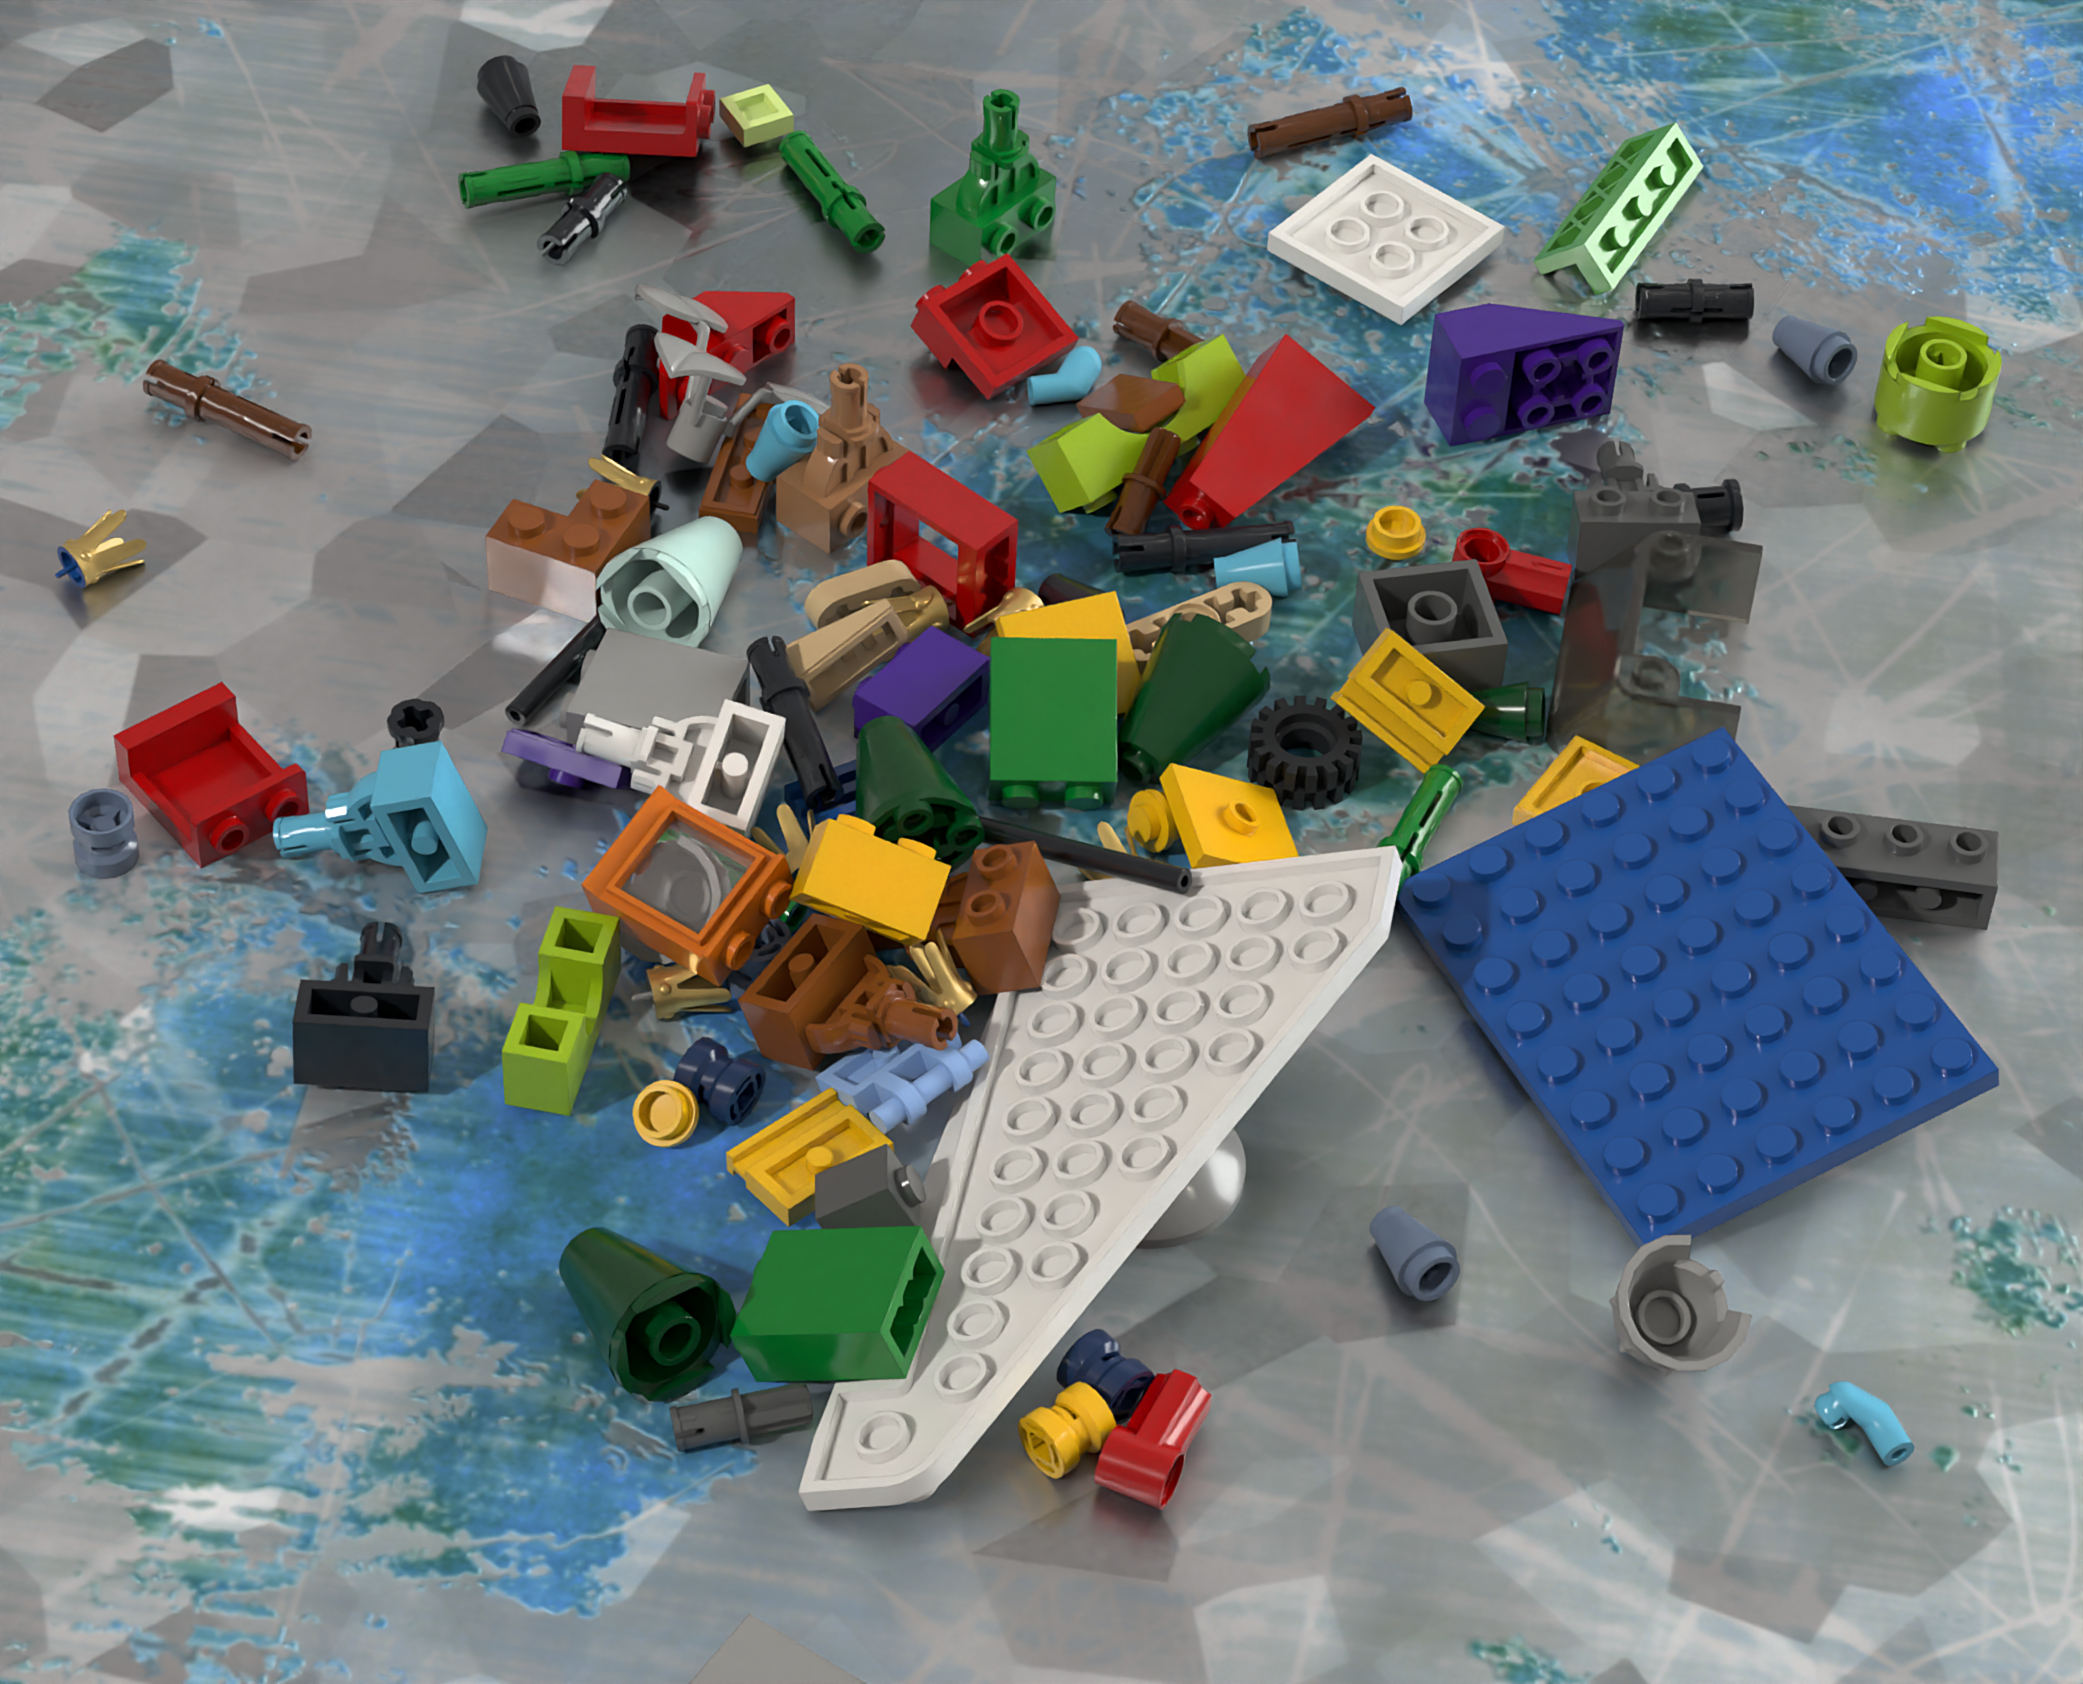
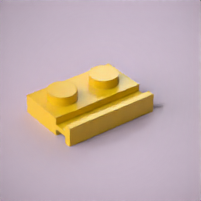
M1387 627L1347 676L1349 679L1338 692L1335 691L1330 697L1333 702L1422 774H1425L1430 766L1436 765L1443 755H1448L1485 708L1476 698Z
M830 1087L727 1151L726 1163L727 1171L733 1176L739 1174L746 1181V1188L782 1222L790 1227L815 1211V1174L886 1143L893 1153L894 1147L893 1142L851 1104L848 1106L843 1105L838 1100L837 1092Z

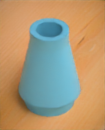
M788 400L770 409L754 448L746 458V467L752 476L763 482H771L782 471L814 450L817 445V429L820 427L818 426L819 415L812 407L802 401Z
M1280 537L1226 557L1214 558L1217 589L1239 581L1258 584L1265 588L1270 596L1288 597V591L1303 589L1297 541L1282 543Z

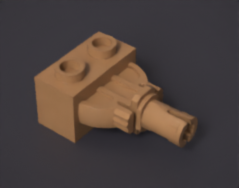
M854 363L838 366V372L833 370L829 376L831 406L825 413L819 416L818 426L820 428L817 429V445L814 450L776 477V521L828 554H831L849 539L858 537L866 529L868 520V480L872 478L878 469L890 465L910 451L892 440L890 434L880 425L879 408L867 402L869 374L863 366Z

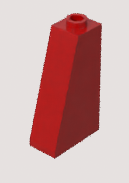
M1285 334L1258 356L1162 503L1174 511L1183 524L1193 530L1223 528L1371 416L1375 407L1295 340Z

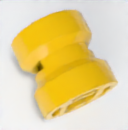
M1079 1381L1058 1393L1055 1405L1045 1408L1041 1406L1022 1417L1018 1423V1433L1025 1451L1034 1464L1047 1476L1057 1479L1076 1468L1079 1464L1080 1456L1086 1451L1090 1453L1101 1451L1109 1434L1117 1425L1111 1410L1098 1392L1088 1384Z

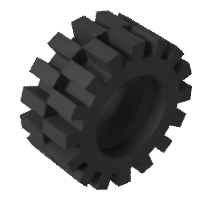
M1306 695L1295 696L1294 705L1289 706L1285 698L1275 700L1274 711L1265 706L1259 711V719L1254 718L1252 721L1247 758L1248 778L1250 783L1257 782V785L1274 789L1281 807L1286 799L1293 800L1292 810L1303 811L1304 802L1312 801L1314 810L1325 809L1326 798L1336 805L1343 801L1344 792L1350 795L1355 788V780L1358 781L1363 739L1362 731L1357 730L1358 722L1352 716L1344 719L1345 711L1337 704L1331 710L1326 709L1327 699L1316 697L1315 704L1308 705L1306 704ZM1307 748L1323 755L1314 758H1304L1286 752V750Z

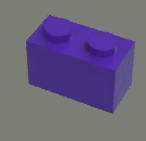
M931 625L912 643L903 644L896 652L893 660L874 677L869 676L859 684L852 699V706L854 708V738L858 739L861 728L869 721L881 716H895L911 727L933 753L988 703L989 657Z

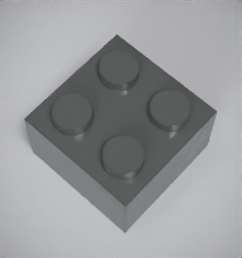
M1477 559L1358 572L1352 627L1362 656L1365 655L1387 627L1398 634L1467 692L1502 686L1508 641Z

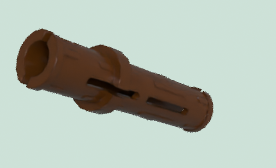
M1404 87L1365 97L1353 94L1343 97V102L1332 106L1305 111L1273 121L1251 124L1247 130L1251 151H1254V157L1258 160L1275 155L1276 153L1315 145L1339 137L1350 136L1353 139L1365 137L1368 134L1367 131L1390 124L1411 121L1413 111L1410 97L1406 95Z
M162 359L155 360L145 374L158 380L156 384L148 380L143 381V391L145 394L155 396L184 409L187 418L196 422H204L206 420L277 451L293 461L299 460L309 447V444L297 439L299 436L307 440L311 439L312 429L310 426L298 423L221 388L219 380L208 375L196 377L168 364V362Z

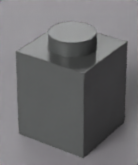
M887 1143L815 1174V1220L822 1229L921 1226L920 1204L926 1201L922 1180L912 1165L907 1164L903 1166Z

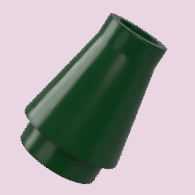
M1529 681L1468 692L1485 706L1468 728L1469 730L1528 743L1529 737L1544 736L1546 719L1544 687H1530Z

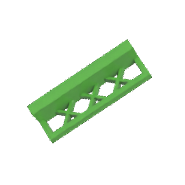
M1676 122L1626 139L1534 259L1533 262L1541 275L1576 264L1595 295L1611 291L1615 288L1703 168V165Z

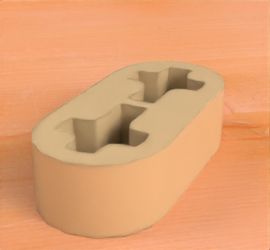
M887 560L819 583L807 596L804 609L806 615L818 630L863 609L861 606L862 602L909 596L920 591L921 587L902 561Z

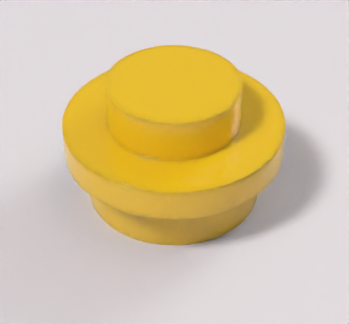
M1393 505L1384 507L1376 512L1374 518L1367 525L1365 539L1368 547L1377 555L1390 560H1403L1414 557L1421 552L1425 544L1426 532L1416 512L1404 506Z
M1146 789L1137 792L1132 797L1127 814V825L1132 837L1149 852L1157 853L1170 848L1173 842L1180 838V834L1164 791L1159 792L1155 789Z
M660 1080L648 1085L638 1095L633 1106V1120L639 1135L649 1144L662 1148H671L684 1143L693 1134L699 1119V1106L693 1092L685 1085L672 1080Z

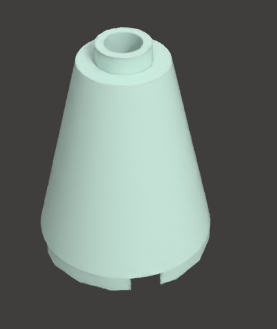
M705 516L617 554L606 564L597 578L596 590L600 587L602 605L597 608L601 622L606 629L609 627L698 648L710 630L742 558L743 547L738 533L726 521L713 516Z

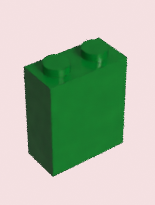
M991 637L989 654L988 800L1002 801L1004 806L1015 809L1033 808L1038 806L1040 801H1063L1067 807L1079 810L1095 809L1101 807L1103 802H1114L1117 787V639Z
M921 1226L772 1231L763 1256L754 1268L752 1283L740 1312L736 1314L735 1324L730 1337L735 1349L741 1354L756 1382L906 1379L944 1278L945 1270Z

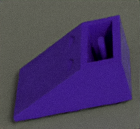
M1491 303L1435 314L1424 404L1450 447L1610 414L1624 324L1621 320Z

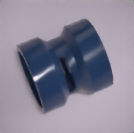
M702 1037L695 1041L681 1058L675 1070L673 1081L688 1087L695 1095L698 1104L705 1103V1105L709 1106L710 1113L714 1118L728 1126H736L756 1106L763 1092L766 1072L763 1067L747 1058L737 1060L729 1058L728 1050L725 1046L709 1037Z
M1103 1329L1092 1330L1079 1338L1062 1358L1056 1374V1380L1064 1389L1080 1381L1096 1390L1111 1410L1116 1425H1121L1132 1417L1155 1378L1153 1372L1138 1359H1126L1124 1356H1121V1346Z

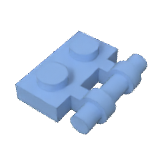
M957 1032L952 1041L946 1040L948 1046L942 1051L903 1039L892 1048L881 1047L878 1051L860 1046L815 1078L821 1093L832 1087L837 1092L838 1100L843 1105L848 1106L851 1104L863 1116L869 1113L873 1125L885 1134L901 1122L910 1125L927 1112L926 1105L946 1090L956 1092L973 1080L972 1072L989 1061V1056L984 1046L975 1039L963 1046Z

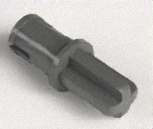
M801 1382L740 1394L738 1388L731 1389L730 1397L681 1407H669L678 1452L740 1438L742 1445L748 1444V1436L804 1425L813 1420L810 1392L806 1384Z

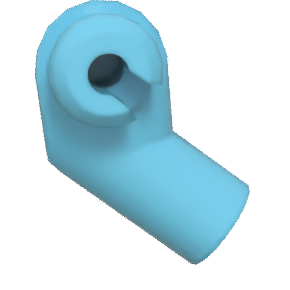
M1079 346L1068 353L1057 373L1028 377L1027 390L1030 404L1040 405L1083 399L1101 373L1102 362L1100 355L1089 346Z
M1836 1381L1829 1384L1830 1390L1816 1398L1814 1408L1826 1425H1829L1831 1429H1840L1852 1418L1862 1427L1885 1465L1899 1464L1913 1453L1915 1447L1889 1405L1883 1400L1849 1381Z

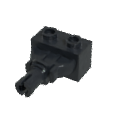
M371 922L364 926L360 935V951L354 958V972L351 981H348V963H340L336 967L335 978L331 981L300 979L292 1022L294 1084L428 1092L435 1049V987L414 986L413 971L409 967L401 966L399 982L395 984L399 950L403 941L402 932L396 925L385 922L381 942H377L378 922Z

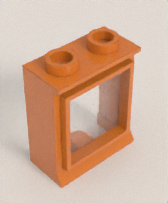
M658 785L581 886L594 913L619 917L621 931L720 987L732 970H739L746 964L754 950L756 938L771 919H778L786 911L791 902L789 896L794 880L785 855L781 853L776 855L678 800L666 789Z

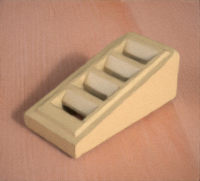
M884 598L787 644L786 650L797 677L804 679L811 693L808 698V705L812 712L816 713L894 654L903 644L908 643L912 637L893 606ZM881 627L883 632L873 636L872 633Z

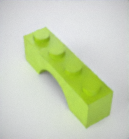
M1224 334L1191 345L1151 371L1152 379L1177 383L1186 402L1183 403L1182 407L1145 433L1134 434L1121 430L1100 413L1067 424L1026 450L1059 513L1083 506L1086 513H1091L1116 499L1118 496L1113 488L1122 483L1121 479L1125 473L1133 472L1150 432L1155 427L1172 431L1181 438L1180 448L1176 457L1200 444L1196 434L1205 428H1208L1210 431L1246 376Z

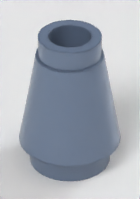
M1793 315L1782 318L1773 331V343L1817 384L1828 383L1830 385H1837L1843 382L1855 367L1857 349L1851 343L1850 337L1844 332L1798 319Z
M1399 1206L1386 1207L1375 1215L1371 1221L1369 1231L1375 1239L1400 1290L1404 1294L1415 1296L1421 1301H1432L1446 1294L1454 1286L1460 1274V1265L1457 1261V1253L1454 1246L1406 1213Z

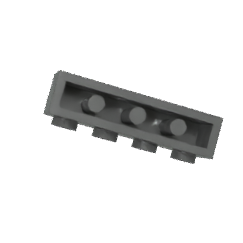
M1787 805L1875 916L1987 930L1998 890V831Z

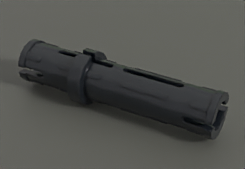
M646 324L634 325L626 333L624 354L614 369L613 383L617 389L612 404L608 433L602 450L603 455L628 471L635 469L639 464L640 446L644 435L649 401L659 385V369L656 366L659 354L654 343V338L659 331L655 327Z
M1283 521V523L1184 531L1181 525H1171L1165 528V532L1132 535L1114 534L1112 554H1119V559H1114L1113 561L1117 573L1154 568H1168L1170 573L1183 572L1186 566L1214 564V558L1226 557L1280 537L1282 543L1296 542V539H1289V535L1295 534V528L1292 521Z
M767 636L754 641L746 650V656L762 689V697H759L763 711L786 718L783 745L804 795L803 799L807 807L812 809L818 808L817 793L822 807H829L842 798L844 788L834 770L809 708L808 698L811 693L804 679L797 677L784 640L779 636H772L771 642L775 649L772 652Z

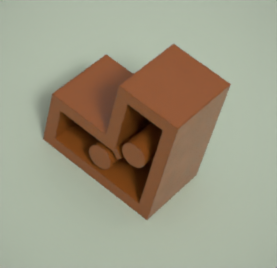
M595 479L568 516L512 499L485 536L488 589L589 623L598 613L597 608L602 605L600 587L596 590V583L606 564L617 554L651 539L650 497Z

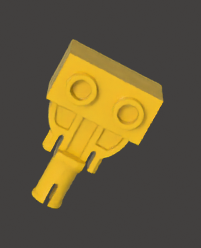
M839 814L836 821L828 818L815 825L789 900L838 919L864 925L865 929L908 946L925 941L951 869L950 865L934 860L936 850L923 843L906 838H899L896 845L873 836L876 829L874 825L850 815Z

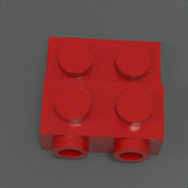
M1008 253L989 264L984 260L976 262L960 276L958 282L946 289L940 284L928 290L917 301L915 307L918 312L910 325L945 369L957 363L988 401L1074 349L1079 340L1078 336Z

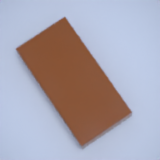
M1119 374L1082 399L1076 406L1082 418L1100 413L1119 429L1145 433L1182 407L1186 399L1177 383Z

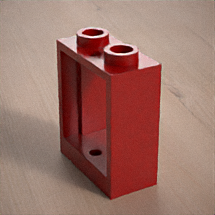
M908 451L890 465L878 469L872 478L868 480L867 566L893 559L902 561L918 581L921 589L931 585L940 592L945 602L953 601V605L947 607L949 623L974 639L994 623L990 622L971 633L965 632L963 628L997 607L1007 591L1015 588L1018 520L912 451ZM919 520L958 545V560L919 536Z

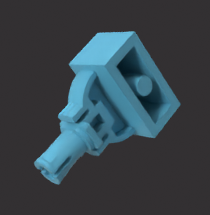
M435 741L381 751L377 771L362 777L356 782L351 791L329 795L324 812L277 818L273 825V838L277 850L281 849L280 855L284 859L307 853L333 850L343 860L350 859L351 862L371 858L384 864L401 866L406 871L417 893L420 894L478 884L488 827L442 741Z

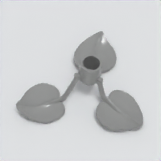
M637 284L635 300H645L656 309L688 321L698 336L696 346L683 339L662 332H657L654 338L655 347L669 378L689 376L686 395L679 409L680 413L666 441V445L672 450L692 460L706 464L709 463L721 435L732 438L738 425L762 403L778 405L788 400H798L812 407L819 416L829 409V405L810 394L767 382L765 388H759L729 419L726 418L724 414L728 406L707 395L711 381L716 379L744 386L746 377L735 367L706 353L710 328L725 333L728 328L727 323L716 312L694 299L657 287Z

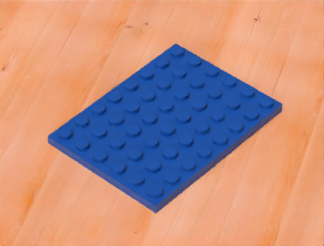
M1724 727L1710 732L1407 878L1394 906L1638 1249L1642 1245L1664 1235H1691V1239L1999 1086L1998 1067Z

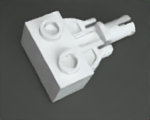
M728 699L724 700L718 718L695 716L676 723L655 716L651 726L649 725L648 728L643 727L642 730L596 717L595 714L588 713L584 720L586 728H581L576 752L586 753L631 768V773H633L631 788L652 794L656 787L660 785L678 800L750 839L751 828L755 826L783 748L786 718Z

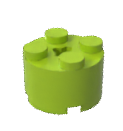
M1932 316L1926 317L1925 325L1908 328L1909 321L1898 325L1886 340L1874 396V405L1878 414L1876 421L1878 427L1887 434L1901 435L1915 442L1934 445L1943 452L1953 453L1963 450L1966 442L1981 433L1988 423L2002 365V357L1999 350H1997L1996 354L1987 345L1989 336L1981 329L1955 318Z

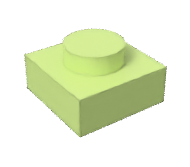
M770 84L719 99L720 117L743 147L763 143L794 132V114Z

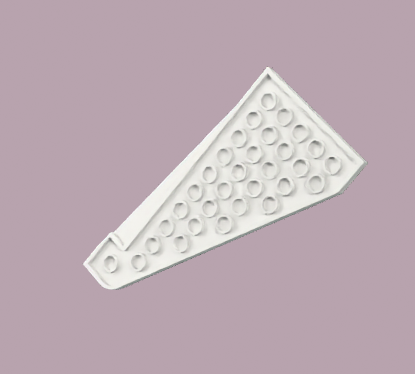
M1396 846L1189 869L1192 873V884L1185 894H1178L1120 878L1056 885L1061 898L1040 987L998 993L979 1041L986 1049L989 1061L973 1071V1080L960 1089L923 1182L926 1201L920 1204L921 1227L943 1266L945 1275L906 1379L845 1380V1382L835 1383L813 1438L798 1491L808 1511L889 1506L907 1502H919L930 1497L936 1491L938 1485L953 1472L1388 939L1403 865Z

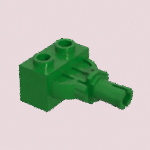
M1005 89L994 90L991 92V97L986 95L983 99V132L971 142L972 152H970L968 171L962 178L931 198L929 243L969 267L980 260H984L989 264L1006 253L1010 254L1014 248L1031 236L1045 230L1054 221L1056 213V176L1040 168L1037 159L1029 152L1028 134L1017 129L1020 106L1019 96Z

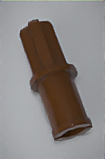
M1132 300L1126 301L1114 318V321L1117 322L1113 325L1114 333L1144 346V348L1151 351L1152 357L1160 362L1165 358H1173L1191 345L1205 341L1184 330L1182 321L1174 317L1168 320L1162 318Z
M1161 427L1153 428L1133 472L1123 475L1121 481L1124 487L1120 494L1121 496L1104 528L1105 532L1112 538L1114 534H1144L1147 523L1158 501H1163L1166 498L1167 491L1163 484L1181 444V438L1174 432Z

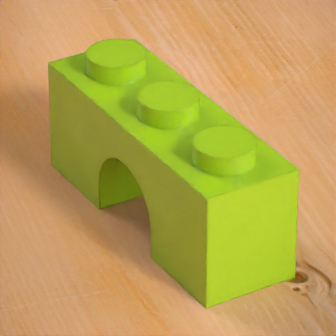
M555 906L538 952L539 973L534 1004L519 1003L502 1049L504 1100L506 1105L570 1116L621 972L620 918Z

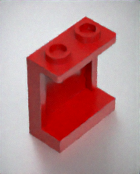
M573 65L562 94V150L696 157L701 139H710L711 123L714 124L716 93L715 90H706V73H694L686 103L595 98L596 66Z
M223 682L113 735L119 780L200 868L225 856L232 855L242 847L273 832V825L277 818L301 816L310 813L306 772L297 763L282 769L240 725L236 696Z

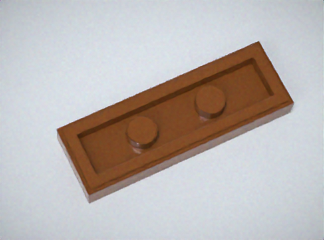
M740 393L733 414L753 394ZM762 403L758 405L738 425L732 438L725 435L699 507V518L705 516L717 517L729 523L736 531L758 533L776 478L771 482H763L756 479L746 467V458L754 448L770 409L776 404Z

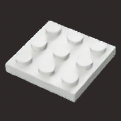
M1370 154L1268 233L1267 251L1402 325L1503 244L1505 226Z

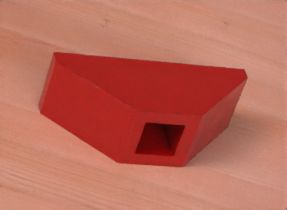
M704 291L692 298L716 312L728 325L725 333L710 328L706 353L725 361L743 375L773 355L783 352L789 345L795 342V298L787 292ZM669 314L662 317V333L678 337L696 346L698 336L688 321ZM660 359V416L669 421L680 413L679 409L686 395L689 376L670 379ZM712 379L707 395H711L729 383Z

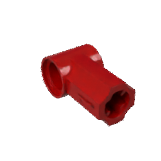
M1471 528L1460 533L1456 540L1452 562L1477 559L1493 604L1500 600L1560 615L1572 569L1571 564L1512 550L1502 535L1488 528Z
M1174 1369L1166 1374H1156L1127 1426L1124 1427L1118 1424L1109 1434L1097 1462L1094 1482L1159 1510H1163L1166 1507L1181 1477L1185 1463V1453L1211 1407L1212 1395L1204 1390L1199 1384L1197 1377L1178 1369Z

